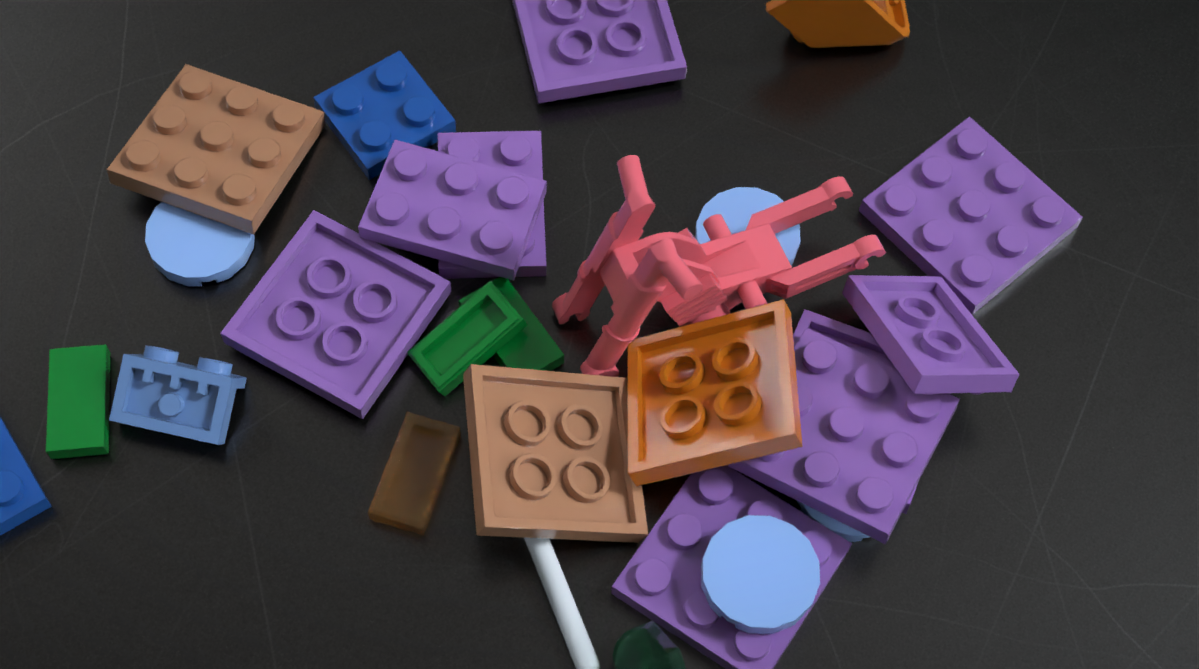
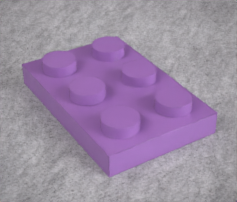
M541 131L438 133L439 152L543 180ZM544 200L516 277L546 276ZM439 260V276L445 279L499 277Z
M394 140L359 223L360 238L515 280L546 195L547 181Z
M848 276L842 294L914 394L1012 392L1019 373L941 276Z

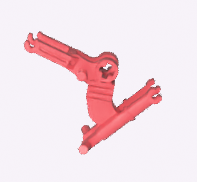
M628 155L617 162L625 201L620 210L612 214L588 258L580 265L577 277L569 292L556 298L552 303V309L559 324L568 322L569 317L573 314L576 315L578 321H582L589 316L591 307L604 285H606L614 302L611 306L614 315L608 325L602 327L603 333L587 359L581 364L580 371L582 374L618 377L619 371L616 363L629 343L634 341L639 334L640 326L656 301L661 302L666 313L682 327L730 314L729 310L741 302L745 309L767 304L763 296L767 292L787 299L856 269H865L869 266L867 258L871 256L881 257L885 255L886 251L876 235H867L849 245L792 268L775 234L836 209L837 205L834 200L844 197V199L852 197V190L845 178L841 176L825 181L816 189L752 214L745 231L731 234L723 216L716 214L703 222V226L711 240L709 242L699 244L688 228L678 233H657L639 240L644 232V225L655 209V204L648 195L639 157L637 155Z

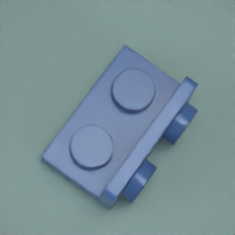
M145 345L144 354H123L109 421L216 445L225 444L236 389L245 388L247 377L231 374L233 364L199 357L197 366L177 362L179 352Z

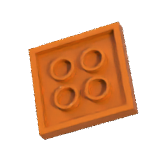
M784 299L640 337L629 343L628 475L636 486L803 447L792 318Z

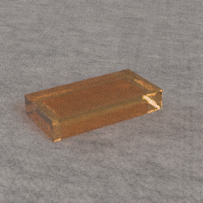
M406 413L368 510L370 520L424 536L461 437L460 427L414 413Z

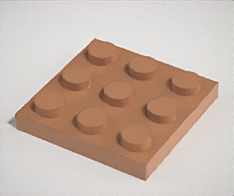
M186 64L107 168L111 184L254 235L324 129L325 113L324 111Z
M470 364L464 372L463 378L476 535L639 543L648 535L642 485L636 486L628 475V378Z

